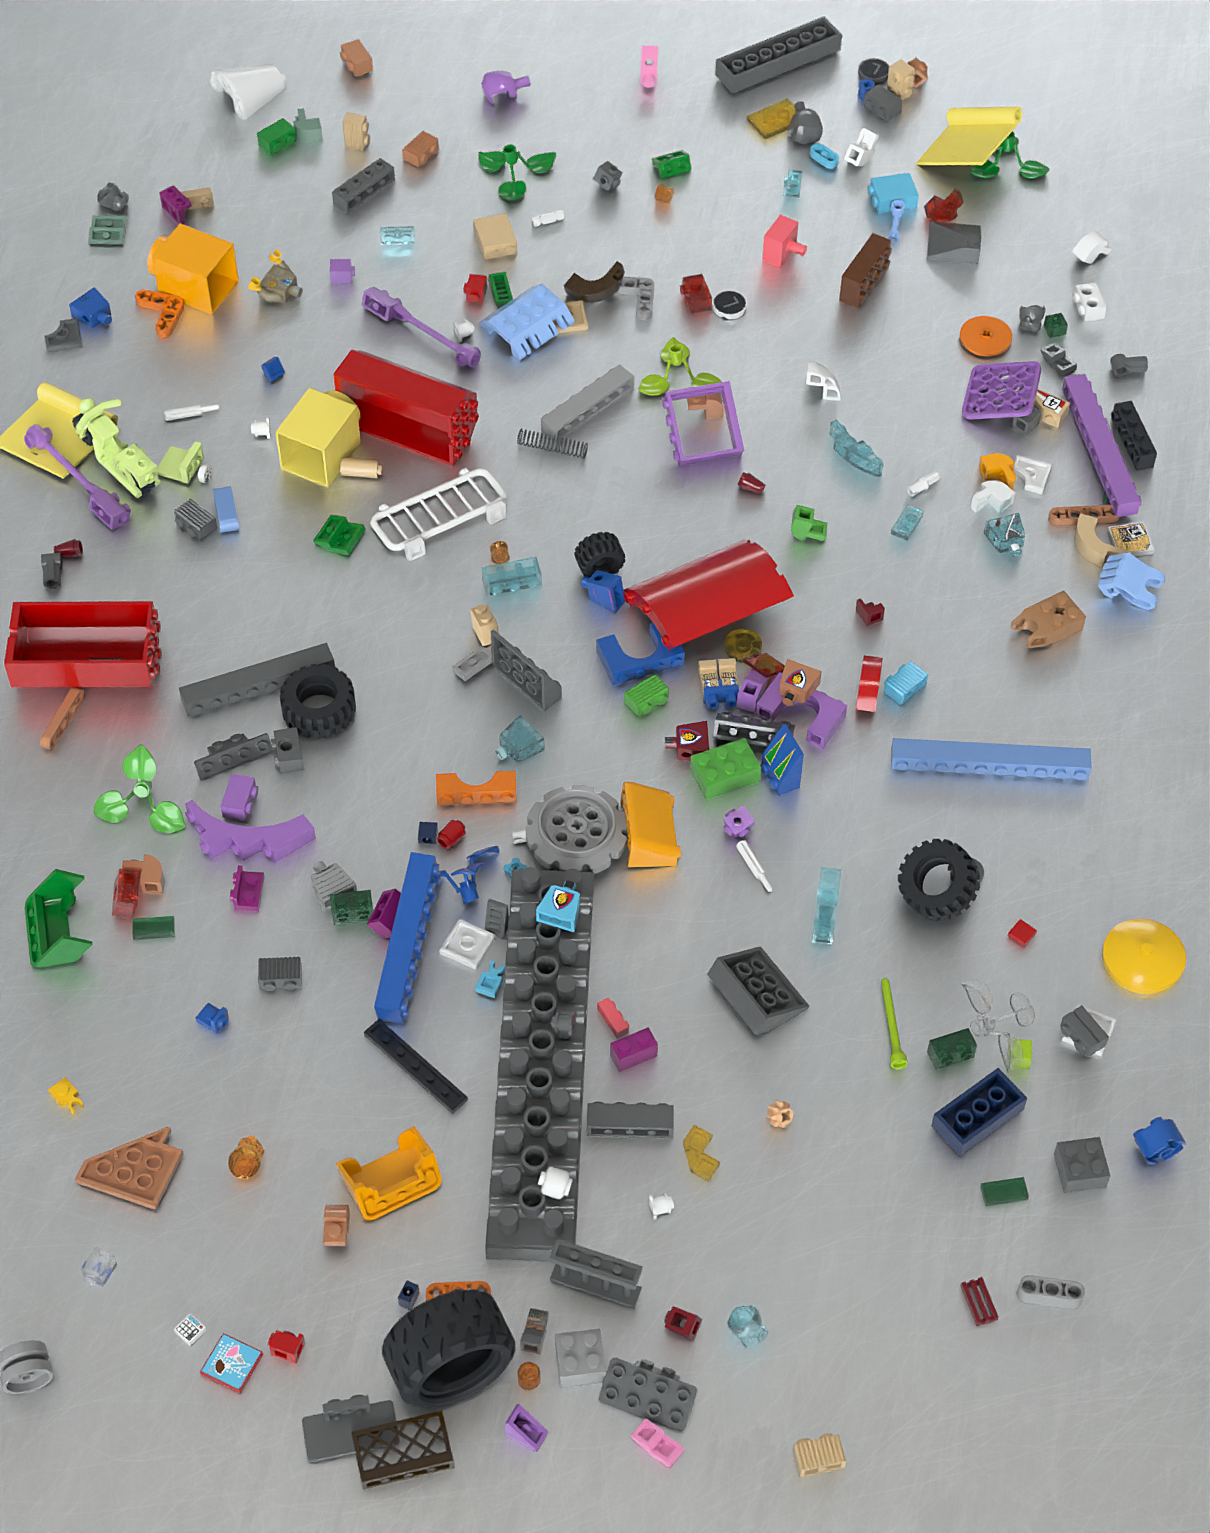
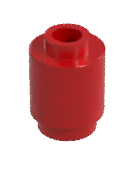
M451 820L438 833L437 842L445 849L453 847L466 834L465 825L459 820Z

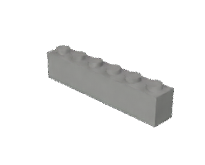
M620 364L610 369L608 373L597 378L595 382L584 387L582 391L571 396L566 402L558 405L550 413L545 414L541 418V431L547 434L548 437L551 434V439L555 435V442L558 436L560 440L634 388V375Z

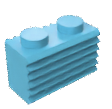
M912 661L907 663V665L903 664L896 674L886 678L884 693L890 696L893 701L902 705L927 684L928 674Z

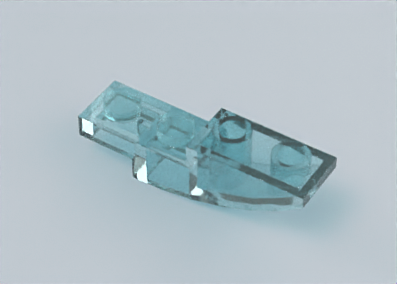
M837 419L832 421L829 434L834 439L833 449L843 459L861 471L877 477L882 476L883 461L875 455L872 448L863 440L857 442Z
M821 867L812 942L833 944L841 869Z

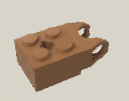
M1063 590L1024 609L1011 622V629L1019 631L1029 630L1033 633L1027 639V648L1045 647L1082 631L1086 615Z

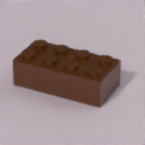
M874 233L871 234L842 275L839 301L856 308L866 301L869 291H873L875 283L880 281L884 270H887L890 266L889 256L892 252L890 239Z

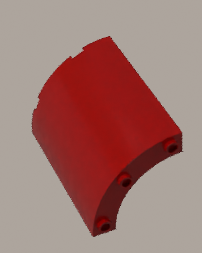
M748 539L741 540L624 589L623 593L626 603H629L630 607L640 608L652 620L661 634L663 645L668 650L775 604L784 602L794 597L784 575H779L775 569L777 564L759 544L756 542L751 543Z

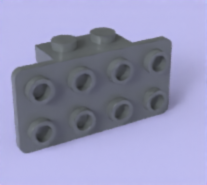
M612 1358L599 1394V1401L678 1431H683L686 1428L693 1407L697 1388L679 1381L680 1376L675 1374L676 1371L666 1367L662 1369L656 1368L654 1363L648 1360L641 1359V1362L637 1361L632 1364L619 1358Z
M358 1394L350 1397V1399H333L326 1404H322L324 1413L306 1416L302 1419L307 1458L310 1462L355 1454L351 1432L395 1422L396 1416L393 1402L386 1400L370 1404L368 1395ZM386 1430L380 1438L390 1444L396 1433ZM367 1435L357 1437L358 1444L365 1449L373 1441ZM398 1438V1440L396 1441V1443L394 1444V1446L399 1444V1442H400V1439H399V1438ZM376 1442L372 1450L385 1448L386 1446Z

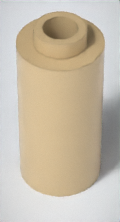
M342 457L340 471L341 476L378 478L379 475H382L383 465L380 464L379 460Z

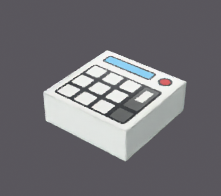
M189 1314L174 1328V1332L189 1346L207 1331L206 1327L192 1314Z

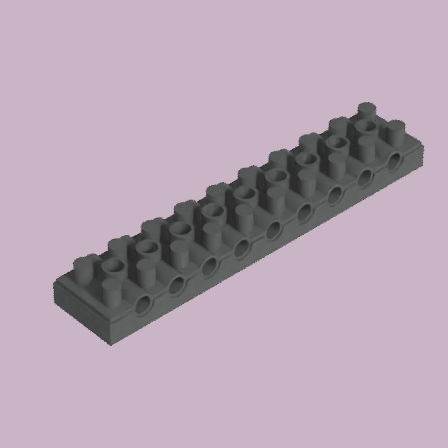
M528 867L524 870H512L503 1015L500 1033V1058L498 1062L497 1099L495 1103V1127L492 1145V1170L489 1188V1213L485 1244L486 1259L549 1262V1257L557 1238L576 1244L594 873L579 872L577 869L545 871L533 867ZM567 880L576 884L575 891L580 893V907L574 932L536 921V909L550 887L553 885L563 887L564 882ZM572 1011H576L577 1027L573 1036H569L568 1032L563 1031L556 1033L555 1029L551 1026L553 1015L556 1016L557 1012L571 1015ZM551 1166L569 1172V1178L572 1179L568 1195H564L561 1199L542 1194V1185L538 1184L541 1172H546ZM527 1205H537V1206H536V1207H529V1206H527Z

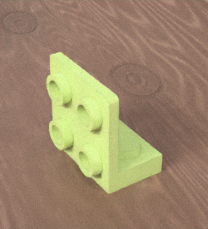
M195 441L188 450L171 446L157 467L158 475L189 484L204 459L202 443Z

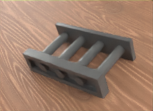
M557 1238L549 1257V1262L555 1264L550 1281L635 1308L642 1289L637 1284L643 1266Z

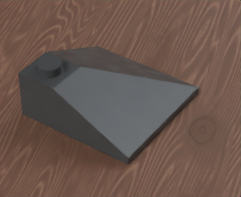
M930 221L927 259L978 264L981 249V226Z

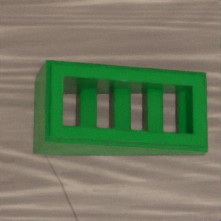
M506 272L489 274L488 282L496 306L507 304L513 300ZM508 297V299L499 300V298Z

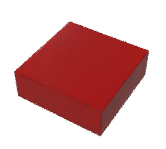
M1020 919L1008 932V937L1025 947L1036 935L1037 930Z

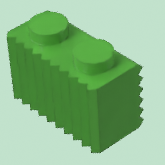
M656 674L624 692V702L638 717L648 714L653 707L663 705L669 698V688Z

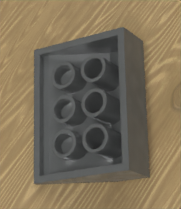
M494 629L491 631L492 667L544 711L562 699V687L558 681L550 678L544 669L536 666L531 658L523 655L518 647H514Z
M761 946L717 957L707 973L755 1035L775 1029L810 1007Z

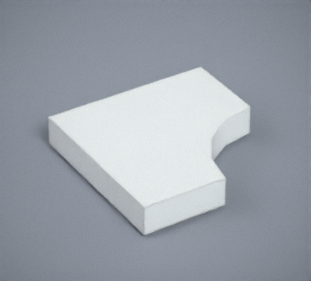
M1017 455L1013 471L1023 479L1025 484L1024 490L1042 494L1052 464Z

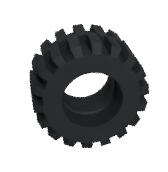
M609 532L593 533L591 536L585 537L583 541L578 543L579 546H576L574 552L583 576L591 577L598 570L616 574L619 572V569H622L626 561L625 553L617 536Z

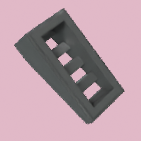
M489 899L487 902L485 930L503 939L508 930V905Z

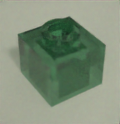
M1062 313L1045 316L1043 326L1049 338L1066 335L1068 324Z

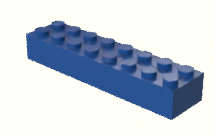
M415 852L410 854L374 1004L377 1018L383 1022L403 1025L404 1018L409 1016L410 1006L407 1005L409 999H412L414 995V986L412 984L413 980L418 977V960H421L423 956L422 941L427 939L428 929L426 924L427 921H431L432 909L430 907L432 902L435 903L437 895L435 886L440 883L441 879L439 864H437L436 857L433 855Z

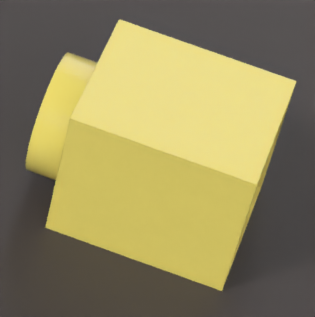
M308 388L276 431L281 469L329 487L340 472L342 457L350 458L361 443L358 422L360 411L354 401L338 391L330 390L322 393Z

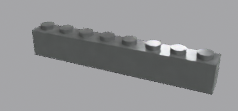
M323 643L179 687L181 701L187 716L197 715L204 711L217 709L230 703H236L243 699L253 698L257 695L279 689L284 685L285 679L291 677V673L295 670L299 671L303 666L310 667L311 664H317V666L327 664L328 667H335L334 658L328 644Z

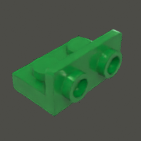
M683 150L651 158L652 165L659 169V175L662 179L692 170L690 155Z

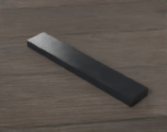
M380 1019L364 1031L366 1038L452 1114L468 1101V1097Z

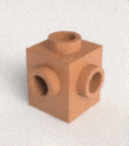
M916 57L912 61L907 62V64L915 69L914 88L928 80V67L924 61H920Z

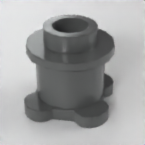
M572 1011L571 1015L561 1014V1012H557L556 1016L553 1015L551 1026L555 1029L556 1033L563 1031L568 1032L569 1036H573L577 1027L576 1011Z

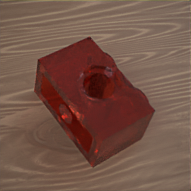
M703 274L682 277L680 292L681 295L685 296V305L689 307L691 314L712 310V296Z
M119 869L114 882L112 916L133 918L138 905L140 872Z

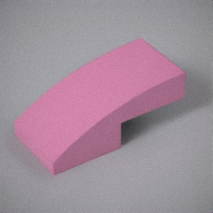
M646 1418L631 1435L632 1439L643 1449L669 1468L684 1451L682 1445L666 1436L663 1429Z

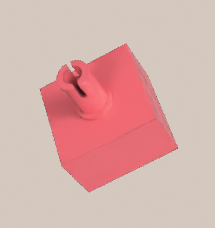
M779 215L764 235L762 261L781 268L792 252L801 256L805 255L807 246L797 242L798 221Z

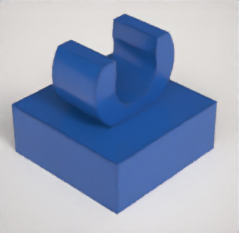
M276 356L261 365L268 381H273L285 373L279 358Z

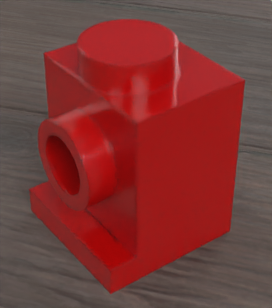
M276 1330L275 1333L270 1335L268 1340L271 1355L297 1364L305 1345L304 1335L299 1333L298 1337H296L292 1332Z

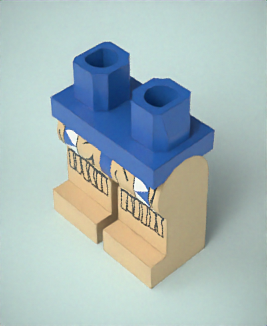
M735 658L719 659L718 670L716 669V660L698 661V676L703 703L707 704L709 710L717 709L719 703L726 702V707L735 708L739 692Z

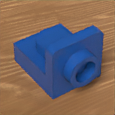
M208 1002L195 1019L197 1023L217 1034L221 1028L227 1025L229 1015L227 1008L222 1007L220 1010Z

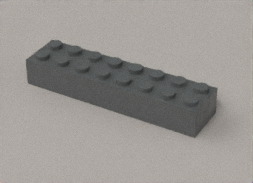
M823 16L716 59L715 75L733 94L841 50L842 34Z

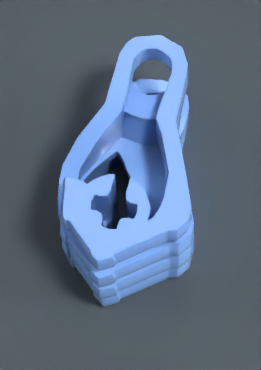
M1125 552L1108 557L1107 563L1104 564L1103 571L1100 574L1098 587L1104 595L1111 599L1120 592L1131 604L1151 610L1156 606L1157 598L1148 592L1146 587H1161L1165 582V575L1149 567L1132 554Z

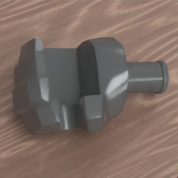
M803 101L795 103L796 113L793 115L787 129L789 136L793 137V140L800 144H813L819 141L823 133V126L818 114L812 109H806Z

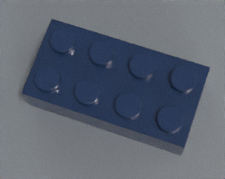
M997 1068L933 1115L931 1126L961 1157L1021 1113L1025 1108L1027 1097Z

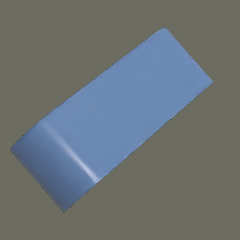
M231 486L213 489L221 533L239 530Z

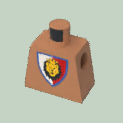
M787 659L779 688V694L783 696L782 702L787 706H792L795 701L805 703L820 685L822 671Z

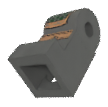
M530 1308L524 1333H522L520 1340L521 1351L541 1355L549 1311Z

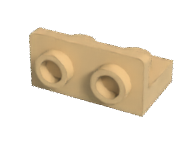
M210 187L181 192L192 204L186 210L214 206Z

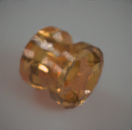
M660 183L655 192V200H663L664 203L669 204L673 197L674 188H667L664 184Z
M497 541L490 545L493 563L500 565L509 561L510 555L506 542Z
M525 1362L520 1365L517 1372L520 1387L524 1390H534L538 1387L541 1380L539 1367L533 1362Z

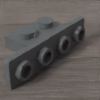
M244 733L234 734L230 739L216 741L212 746L207 747L209 755L195 760L194 764L199 778L203 779L272 752V744L267 733L248 739Z

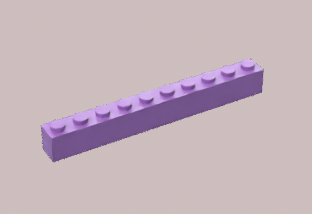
M1086 374L1065 376L1062 390L1067 402H1070L1069 407L1115 516L1121 517L1138 514L1139 506L1142 504L1141 497L1137 495L1135 483L1130 479V472L1124 465V458L1119 453V446L1114 442L1113 432L1108 428V421L1102 414V407L1097 402V395L1092 391L1091 381H1088Z

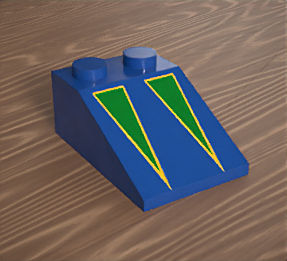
M786 724L782 725L762 754V762L760 764L761 772L767 775L771 789H775L778 796L800 788L804 753Z

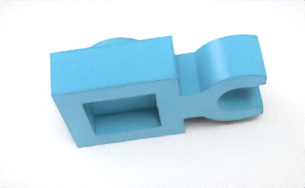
M492 960L489 964V972H482L475 986V992L495 998L503 982V977L500 976L505 972V964H502L501 968L495 969V961Z

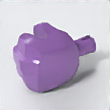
M493 71L487 72L484 75L481 85L488 101L494 104L493 95L506 92L509 98L517 97V89L531 86L528 75L514 79L510 72Z

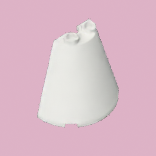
M274 63L270 65L215 70L210 74V85L218 93L223 92L224 89L233 98L235 112L243 121L285 90L284 82L286 78L282 72L279 73Z

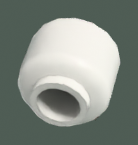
M553 1166L549 1167L546 1172L542 1171L538 1184L542 1185V1194L556 1199H561L564 1195L567 1196L572 1183V1179L569 1178V1172Z

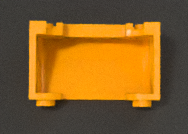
M623 782L620 805L621 809L625 811L628 836L627 848L630 852L629 857H627L628 867L676 866L677 858L681 857V848L677 846L672 811V808H674V796H670V792L639 783Z
M415 1126L403 1131L398 1136L397 1144L399 1149L360 1167L358 1161L351 1157L336 1163L338 1172L364 1219H377L435 1191L441 1185L442 1176L435 1154Z

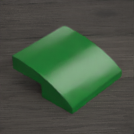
M330 515L313 541L327 550L349 556L366 529L364 524L348 522L344 516Z

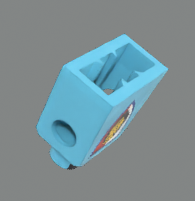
M567 880L564 882L563 887L551 886L536 909V921L574 932L580 907V893L575 891L576 884Z

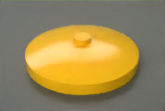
M1131 919L1119 923L1108 933L1102 948V961L1107 973L1120 986L1136 993L1155 994L1168 990L1179 981L1186 965V952L1180 938L1167 926L1149 919Z

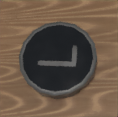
M870 58L859 64L858 75L861 76L862 80L870 79L875 84L888 80L889 64L886 61Z

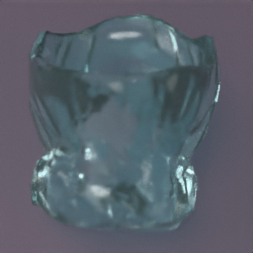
M753 1305L736 1307L727 1321L729 1329L738 1339H741V1344L745 1348L758 1345L768 1335L767 1328L762 1325L760 1313Z

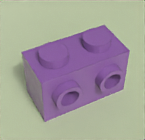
M231 774L220 806L222 817L246 821L248 814L252 813L253 798L257 797L259 790L254 777Z

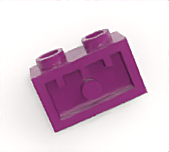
M174 185L160 191L162 208L178 224H185V210L192 206L191 202Z
M238 865L237 872L233 873L234 890L231 889L230 902H233L234 910L259 911L264 872L243 871V866Z

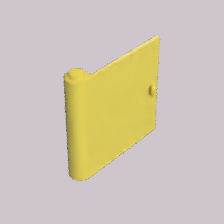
M1019 106L950 108L946 114L949 126L918 159L916 164L983 165L1022 120V109Z
M44 382L38 386V400L0 436V448L64 479L70 472L46 449L39 450L36 447L32 449L27 447L24 441V435H26L27 430L35 424L40 425L43 429L48 427L52 432L51 444L74 467L94 447L93 445H87L86 442L79 438V434H76V428L72 423L73 418L80 414V403L84 399L48 382ZM104 409L103 414H106L117 425L118 416Z

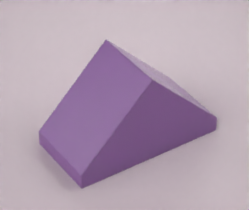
M516 1404L505 1423L506 1436L534 1451L539 1449L548 1433L520 1404Z

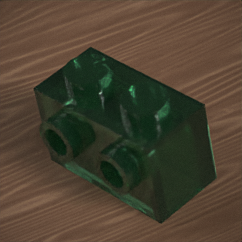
M371 889L330 895L333 925L369 920L373 912Z
M966 1028L931 1039L927 1054L935 1070L974 1058L977 1044L970 1029Z

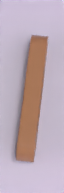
M1111 505L1055 507L1050 510L1048 520L1052 525L1066 526L1077 525L1078 518L1072 517L1071 514L1073 513L1078 515L1081 513L1090 516L1089 513H1097L1098 517H1095L1098 518L1097 524L1116 523L1120 517L1115 516Z
M78 687L70 689L43 733L40 742L41 747L49 750L54 749L81 705L85 694L84 689Z

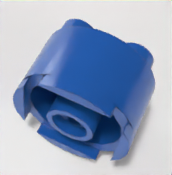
M1157 1117L1150 1122V1126L1133 1133L1134 1141L1149 1165L1158 1164L1156 1160L1159 1158H1163L1164 1161L1172 1158L1182 1151V1144L1186 1145L1184 1138L1172 1119L1163 1120L1162 1117Z

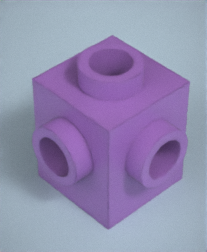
M744 805L737 810L732 809L725 814L726 818H724L725 825L723 828L729 836L733 835L735 839L739 836L741 838L745 837L751 832L750 829L755 826V820Z

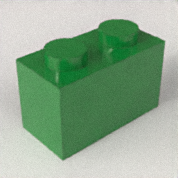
M284 118L257 132L258 146L270 156L297 141L295 128Z

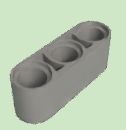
M1032 1275L1024 1276L1020 1280L1017 1289V1297L1024 1303L1066 1309L1078 1308L1085 1294V1288L1079 1282ZM1023 1287H1030L1033 1291L1028 1292ZM1046 1290L1054 1291L1055 1295L1048 1294ZM1068 1293H1075L1078 1297L1073 1298Z

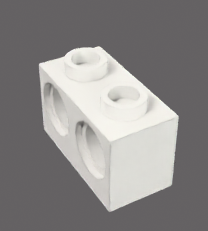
M1096 282L1076 285L1072 299L1076 303L1078 314L1082 316L1083 321L1104 319L1107 306Z

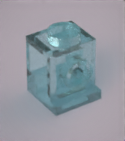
M789 170L788 177L785 176L783 196L800 197L802 171Z

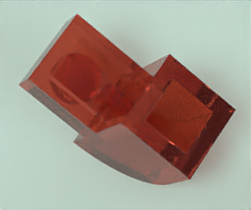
M955 188L945 200L934 195L924 205L926 217L936 222H950L957 218L956 210L964 203L961 191Z

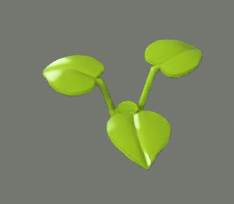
M673 337L661 351V359L668 362L665 376L663 378L657 374L646 376L640 382L638 390L647 395L665 393L670 387L669 382L666 380L671 364L679 366L682 362L691 380H693L691 387L721 383L722 381L710 373H699L694 377L686 361L690 355L689 348Z

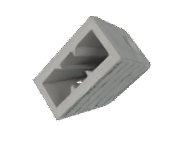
M319 861L313 866L316 873L311 875L312 886L323 912L357 895L355 881L338 864L334 863L326 867L323 861Z

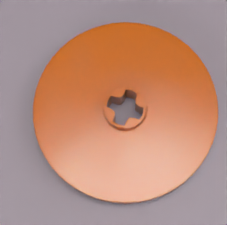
M973 317L967 320L960 329L962 345L976 355L987 357L1000 355L1008 350L1012 343L1013 335L1010 327L995 317Z

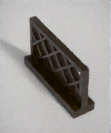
M442 1410L351 1432L363 1490L454 1468V1459ZM439 1418L440 1427L436 1433L425 1427L429 1420ZM412 1424L419 1428L413 1439L402 1433L406 1426ZM386 1430L396 1433L390 1444L380 1438ZM422 1431L433 1437L427 1447L416 1441ZM367 1435L373 1441L365 1449L358 1444L357 1437ZM400 1436L410 1442L404 1452L394 1447ZM437 1439L445 1444L446 1451L436 1453L430 1448ZM376 1442L387 1447L381 1458L370 1452ZM413 1444L424 1450L419 1458L414 1459L407 1455ZM390 1450L401 1456L397 1463L390 1464L384 1460ZM368 1455L378 1461L373 1469H363L362 1463Z

